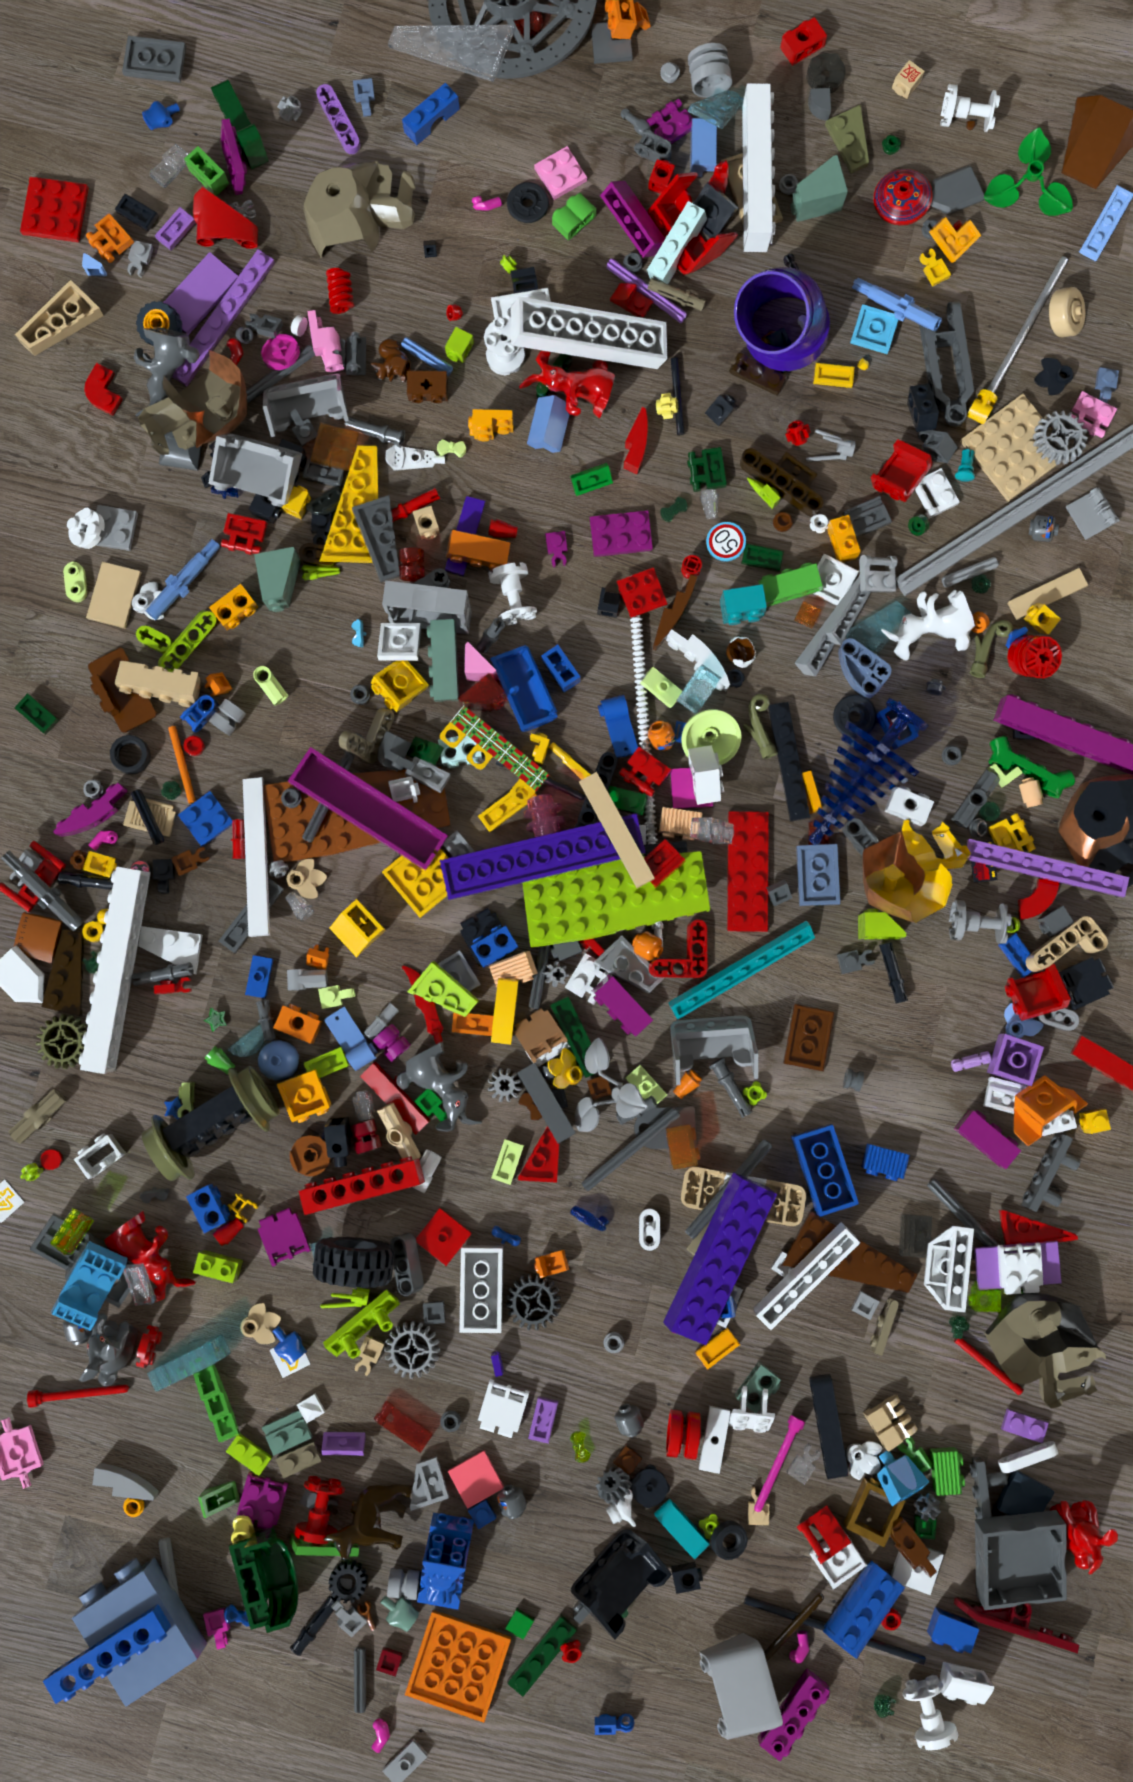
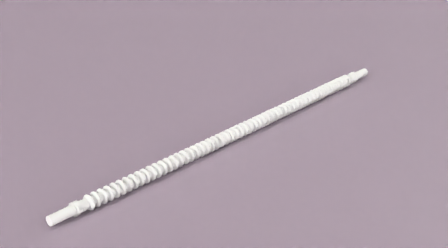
M641 615L630 619L633 622L631 624V627H633L631 632L634 634L631 636L634 639L632 641V644H634L632 649L635 650L633 652V655H635L633 660L636 662L633 666L636 667L634 669V672H636L634 677L637 678L635 680L637 684L635 686V689H637L635 694L638 695L636 697V700H638L636 705L639 706L637 708L639 712L637 714V717H639L637 722L640 723L638 734L641 735L638 739L641 740L639 743L641 748L649 753L651 750L649 747L651 742L648 741V728L650 725L647 724L649 722V719H647L649 714L646 712L649 710L646 707L648 705V702H646L648 697L645 696L647 694L645 687L640 684L646 675L644 674L646 669L643 668L645 666L643 662L645 657L642 656L645 654L642 651L644 649L642 645L644 641L641 640L643 638L641 634L643 632V629H641L643 624L640 623L642 621ZM643 775L641 779L645 782L647 777ZM647 795L646 811H644V814H646L644 819L647 821L644 823L647 825L646 837L648 839L646 842L648 844H656L658 839H655V836H657L655 830L657 828L654 825L657 822L654 821L656 819V816H654L656 811L653 810L655 799ZM662 921L655 922L651 926L654 929V935L661 938V947H663L662 929H664V924Z

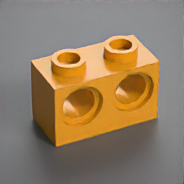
M239 584L209 608L224 628L229 630L236 628L243 618L252 616L258 606L244 587ZM242 599H247L245 606H239V602ZM226 611H231L229 618H223V614Z

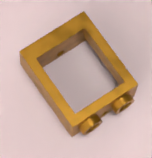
M864 1477L843 1523L846 1529L885 1547L892 1532L893 1522L898 1519L905 1500L893 1506L882 1532L856 1520L870 1489L887 1497L879 1480L873 1477L869 1480Z

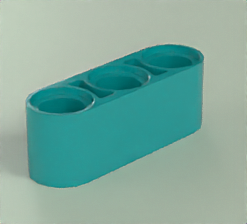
M668 1499L654 1513L658 1521L694 1559L710 1545V1542L671 1499Z

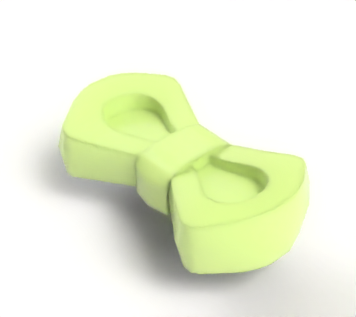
M442 439L437 444V451L440 456L449 452L455 453L461 458L467 450L463 441L457 443L451 441L449 443Z

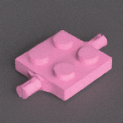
M10 1417L1 1420L5 1433L0 1436V1476L2 1481L11 1477H19L24 1489L32 1485L28 1473L35 1468L41 1467L44 1463L32 1426L28 1425L20 1429H13Z

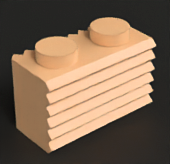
M663 807L659 833H663L662 837L674 838L677 835L683 836L682 840L694 841V838H699L702 813Z
M530 951L489 965L496 987L498 978L521 980L522 983L533 980V975L538 974Z

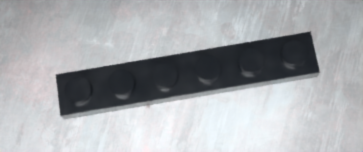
M788 702L769 705L768 711L775 747L778 752L777 758L789 820L793 822L810 819Z

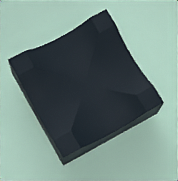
M1016 1470L1010 1473L1007 1485H1004L995 1507L1007 1515L1044 1512L1055 1491Z

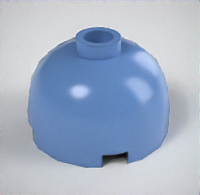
M282 1040L272 1041L266 1044L259 1053L258 1066L262 1074L269 1079L275 1081L286 1080L298 1069L299 1054L296 1048L289 1042Z

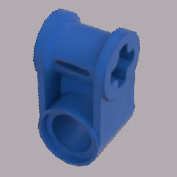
M203 695L191 707L187 708L180 718L183 721L185 720L192 727V731L196 733L206 725L215 712L219 711V703L212 697ZM211 701L212 707L209 710H205V704Z

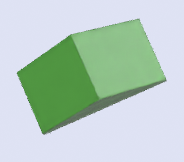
M235 1481L205 1489L198 1497L204 1518L240 1502Z

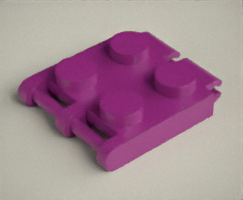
M290 1207L276 1213L277 1221L274 1215L259 1220L261 1227L258 1228V1232L272 1267L285 1259H293L297 1254L311 1251L297 1212L293 1214ZM304 1245L303 1248L292 1252L293 1249ZM287 1252V1255L275 1259L276 1256Z
M249 1472L237 1515L248 1516L252 1520L253 1525L255 1520H259L257 1528L268 1529L273 1527V1525H277L289 1483L284 1482L282 1484L271 1481L269 1477L264 1479L253 1476V1473ZM251 1480L262 1482L264 1485L251 1482ZM269 1485L280 1487L282 1490L269 1487Z

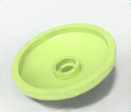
M718 709L704 710L691 717L684 726L681 737L682 747L688 757V749L712 745L714 753H718L719 765H723L737 753L741 744V730L736 720L727 712ZM707 732H712L711 736H706Z

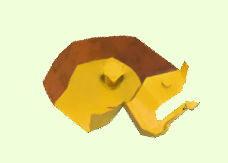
M904 820L901 832L863 851V884L869 905L885 913L917 923L945 907L953 885L952 876L948 869L962 868L969 859L971 852L967 846L960 845L949 831L950 828L942 822L940 827L932 831L934 839L944 854L943 859L936 858L934 850L925 838L912 830L909 820Z

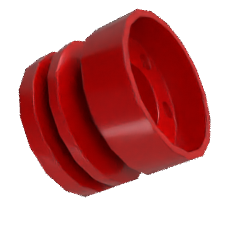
M1023 635L1015 639L1010 645L1007 660L1009 667L1017 675L1044 679L1052 676L1058 670L1062 660V652L1057 641L1051 637Z

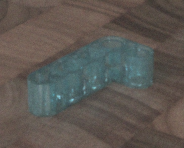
M221 1334L203 1345L149 1371L147 1375L155 1392L217 1363L228 1356L231 1351Z

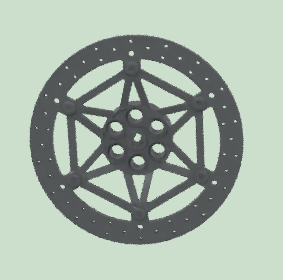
M428 0V7L434 32L440 44L454 60L467 69L481 75L501 79H514L544 72L567 58L586 36L594 19L597 0H578V3H572L570 0H549L555 6L539 4V0H484L473 27L470 26L464 0H458L465 27V33L462 36H458L450 22L447 0ZM489 11L493 17L480 27L486 12ZM532 11L557 15L539 34L530 40V13ZM566 17L572 19L568 28L554 43L534 53V47ZM524 19V40L514 23L515 20ZM505 20L518 44L482 36L498 22ZM475 43L518 52L521 57L511 59L497 58L480 53L471 47Z

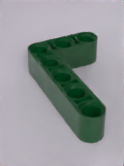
M227 79L212 86V93L225 119H230L231 126L236 129V141L240 144L241 151L251 170L269 162L255 124L250 123L229 80Z

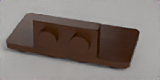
M118 648L89 663L88 669L92 674V677H90L93 683L90 685L96 696L99 695L101 699L99 704L102 710L114 717L121 732L127 733L154 719L157 716V712L149 698L141 697L138 693L134 692L125 694L117 689L115 680L120 661L130 662L124 649Z

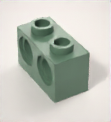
M758 1361L734 1395L741 1402L742 1388L747 1386L746 1407L757 1414L759 1410L761 1411L763 1389H768V1397L771 1393L775 1394L781 1386L779 1383L781 1379ZM763 1376H770L771 1378L767 1385L760 1383ZM750 1393H757L758 1399L751 1402L748 1400Z

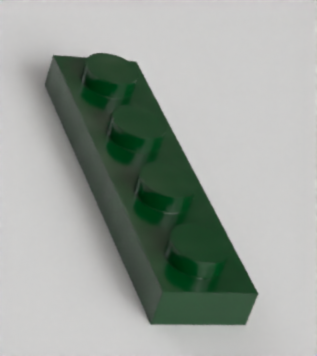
M566 997L550 1006L585 1078L593 1075L585 1066V1055L591 1042L569 997Z
M560 1614L509 1677L507 1684L524 1697L561 1651V1645L569 1641L577 1631V1628Z

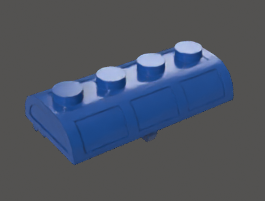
M524 645L490 658L522 732L543 726L558 717L555 705L529 647Z
M871 1560L864 1567L824 1625L823 1632L850 1655L858 1659L864 1647L905 1590V1587Z

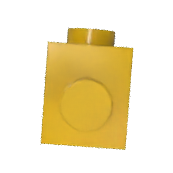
M89 851L83 870L110 878L113 871H116V858Z

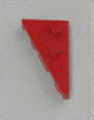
M548 1126L518 1176L519 1181L557 1183L559 1144Z
M1002 1209L999 1210L1005 1245L1057 1241L1059 1243L1078 1240V1235Z

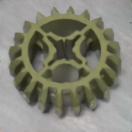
M61 1014L60 1018L53 1016L52 1021H45L47 1027H40L43 1034L36 1035L38 1038H41V1042H36V1045L42 1047L37 1052L44 1053L41 1059H48L47 1065L49 1066L54 1064V1067L59 1069L62 1065L63 1069H68L70 1065L71 1068L76 1067V1062L79 1063L81 1052L84 1051L85 1044L82 1043L84 1033L87 1032V1030L84 1031L87 1024H80L81 1019L76 1018L74 1020L73 1015L66 1017V1015ZM68 1026L75 1030L78 1038H74L70 1035V1030H68ZM59 1027L60 1030H58L57 1036L51 1039L53 1032ZM65 1039L72 1040V1042H67L64 1045L61 1043H56L58 1041ZM78 1044L76 1051L69 1057L72 1046ZM51 1046L57 1047L61 1058L54 1054Z

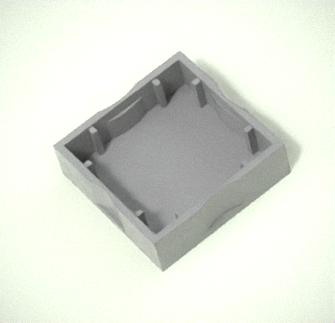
M385 580L382 605L388 614L390 623H420L421 629H427V626H430V620L454 619L456 622V633L469 635L472 610L467 590Z

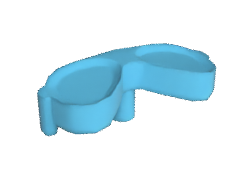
M357 619L352 623V628L356 631L352 644L362 648L364 647L363 636H366L367 633L363 632V621Z

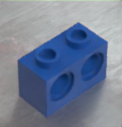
M498 925L490 930L492 934L484 938L482 935L473 940L474 944L471 948L483 968L519 948L506 925L504 927ZM499 935H506L508 937L506 945L501 946L497 943ZM483 945H488L491 948L487 956H482L479 952L480 947Z
M209 1184L186 1196L204 1233L230 1220V1211L225 1204H222L220 1200L221 1193L217 1186L214 1187L213 1184ZM203 1193H207L210 1197L208 1204L201 1200ZM212 1211L217 1212L219 1215L217 1222L212 1221L210 1218Z

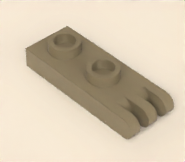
M891 1297L887 1299L882 1315L879 1314L876 1326H878L876 1335L873 1334L870 1340L871 1350L881 1356L883 1355L899 1306L898 1302Z

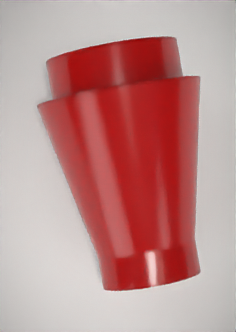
M497 518L496 520L491 519L488 535L493 536L492 538H516L518 527Z
M236 1217L234 1220L216 1228V1231L212 1234L221 1246L228 1245L244 1225Z

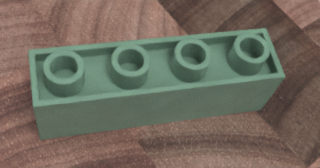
M454 619L430 620V626H427V637L431 638V645L428 646V657L432 658V665H429V677H433V685H430V697H434L435 702L459 701L456 622Z

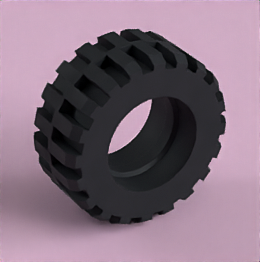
M359 1237L323 1238L315 1245L313 1275L320 1282L341 1287H382L387 1285L392 1279L395 1251L392 1245L374 1239Z

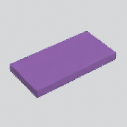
M209 252L163 303L176 310L181 317L182 331L189 335L225 296L238 278V275Z
M1058 1242L1022 1243V1246L1040 1243L1043 1285L1061 1283ZM1016 1244L1003 1245V1247L1016 1246ZM998 1246L974 1248L978 1289H1001ZM1035 1249L1023 1250V1252H1035ZM1004 1251V1253H1016V1251Z

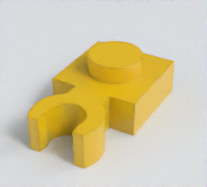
M931 248L928 252L930 258H926L922 253L919 259L923 265H926L923 272L933 287L950 278L951 274L942 258L936 261V253Z

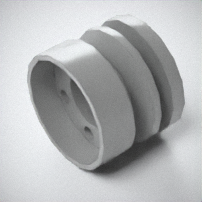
M707 43L696 47L689 53L688 65L691 74L692 91L695 95L706 98L714 97L724 93L731 87L732 75L729 67L728 51L724 45L720 43Z

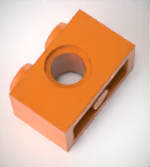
M289 1004V1007L282 1006L273 1028L314 1044L323 1021L319 1020V1015L309 1011L307 1014L300 1012V1007ZM298 1017L304 1020V1025L300 1029L296 1028L294 1024Z

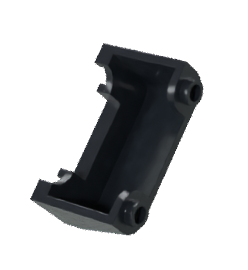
M624 1529L612 1539L573 1583L571 1593L600 1626L616 1640L624 1631L626 1621L621 1616L648 1584L653 1587L662 1586L672 1574L646 1541L631 1530Z

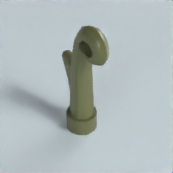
M1000 620L993 623L986 632L982 643L979 636H975L976 654L970 670L972 676L985 678L995 633L1001 637H1008L1013 631V626L1009 621ZM1005 627L1007 630L1001 631L999 628Z
M757 694L753 696L748 706L752 727L744 724L743 727L757 742L762 758L768 759L777 755L778 752L775 745L772 744L757 711L766 710L770 702L766 695ZM759 700L764 701L762 706H756Z

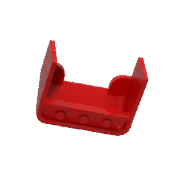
M696 172L677 174L647 211L665 239L687 202L692 203V198L687 188L698 176ZM737 232L719 234L714 238H710L707 242L704 241L699 233L684 248L677 264L678 269L683 274H690L720 257L738 236Z

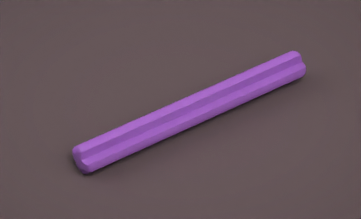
M611 258L606 267L609 271L628 284H636L637 291L640 294L651 299L656 306L679 323L686 319L687 313L665 296L647 290L648 284L615 259Z

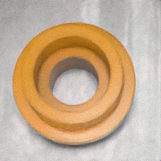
M127 1498L123 1505L124 1512L130 1517L139 1516L145 1508L143 1499ZM132 1502L137 1503V1509L132 1508Z

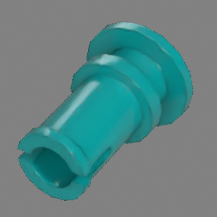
M970 449L962 451L961 465L955 474V478L959 481L969 482L975 478L973 473L974 467L972 466L975 454L973 450H971V454H969Z

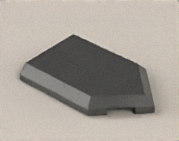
M969 165L936 178L932 182V202L930 208L939 209L947 215L984 201V193L972 167Z

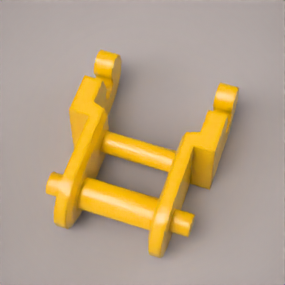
M236 1193L235 1196L237 1198L232 1204L227 1206L230 1211L233 1210L237 1213L235 1215L237 1218L247 1223L248 1220L241 1215V1210L246 1204L253 1205L255 1209H258L259 1206L250 1199H244L241 1193L240 1195ZM241 1200L243 1202L241 1207L239 1209L235 1208L237 1203Z

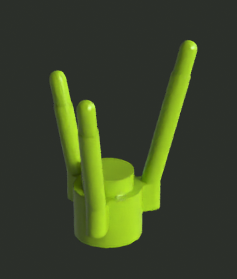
M356 1287L357 1289H353L352 1294L331 1293L332 1297L351 1299L352 1302L321 1304L320 1307L367 1306L370 1289Z

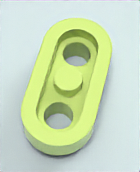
M70 562L64 567L63 571L66 595L74 602H81L88 594L85 570L79 563ZM72 569H76L74 574H71ZM74 588H78L77 593H73Z

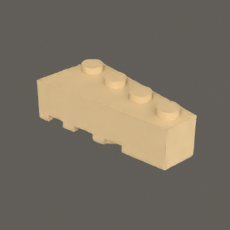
M70 280L15 335L20 343L36 356L103 317L100 308Z
M120 661L115 680L117 689L122 693L131 694V692L138 693L141 697L149 699L152 696L166 703H171V701L179 702V705L184 707H191L198 700L202 685L198 672H191V675H187L178 669H174L172 672H168V670L159 666L148 669V666L145 664Z

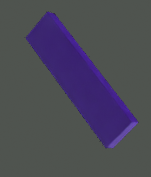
M466 496L456 531L477 534L485 501ZM448 558L445 571L464 577L468 562L455 563Z

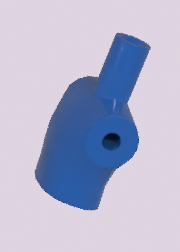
M155 101L149 109L142 112V116L150 130L169 127L173 122L170 115L179 112L180 109L177 103L165 108L159 101Z
M279 1326L272 1331L280 1341L274 1347V1351L279 1357L287 1361L289 1365L293 1364L307 1352L297 1332L293 1331L286 1336Z

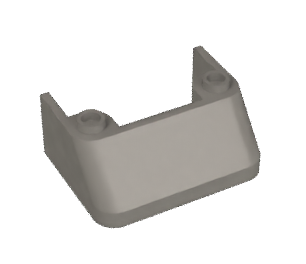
M330 374L269 387L264 390L263 409L271 437H275V430L281 432L288 429V426L293 421L289 412L294 409L297 410L301 419L329 414V417H333L335 420L344 418L345 422L349 421L340 374Z
M739 1015L678 1020L671 1024V1044L676 1085H681L680 1071L690 1070L694 1065L693 1060L733 1057L734 1062L742 1067L752 1066L754 1079H758V1049L752 1022L749 1017Z

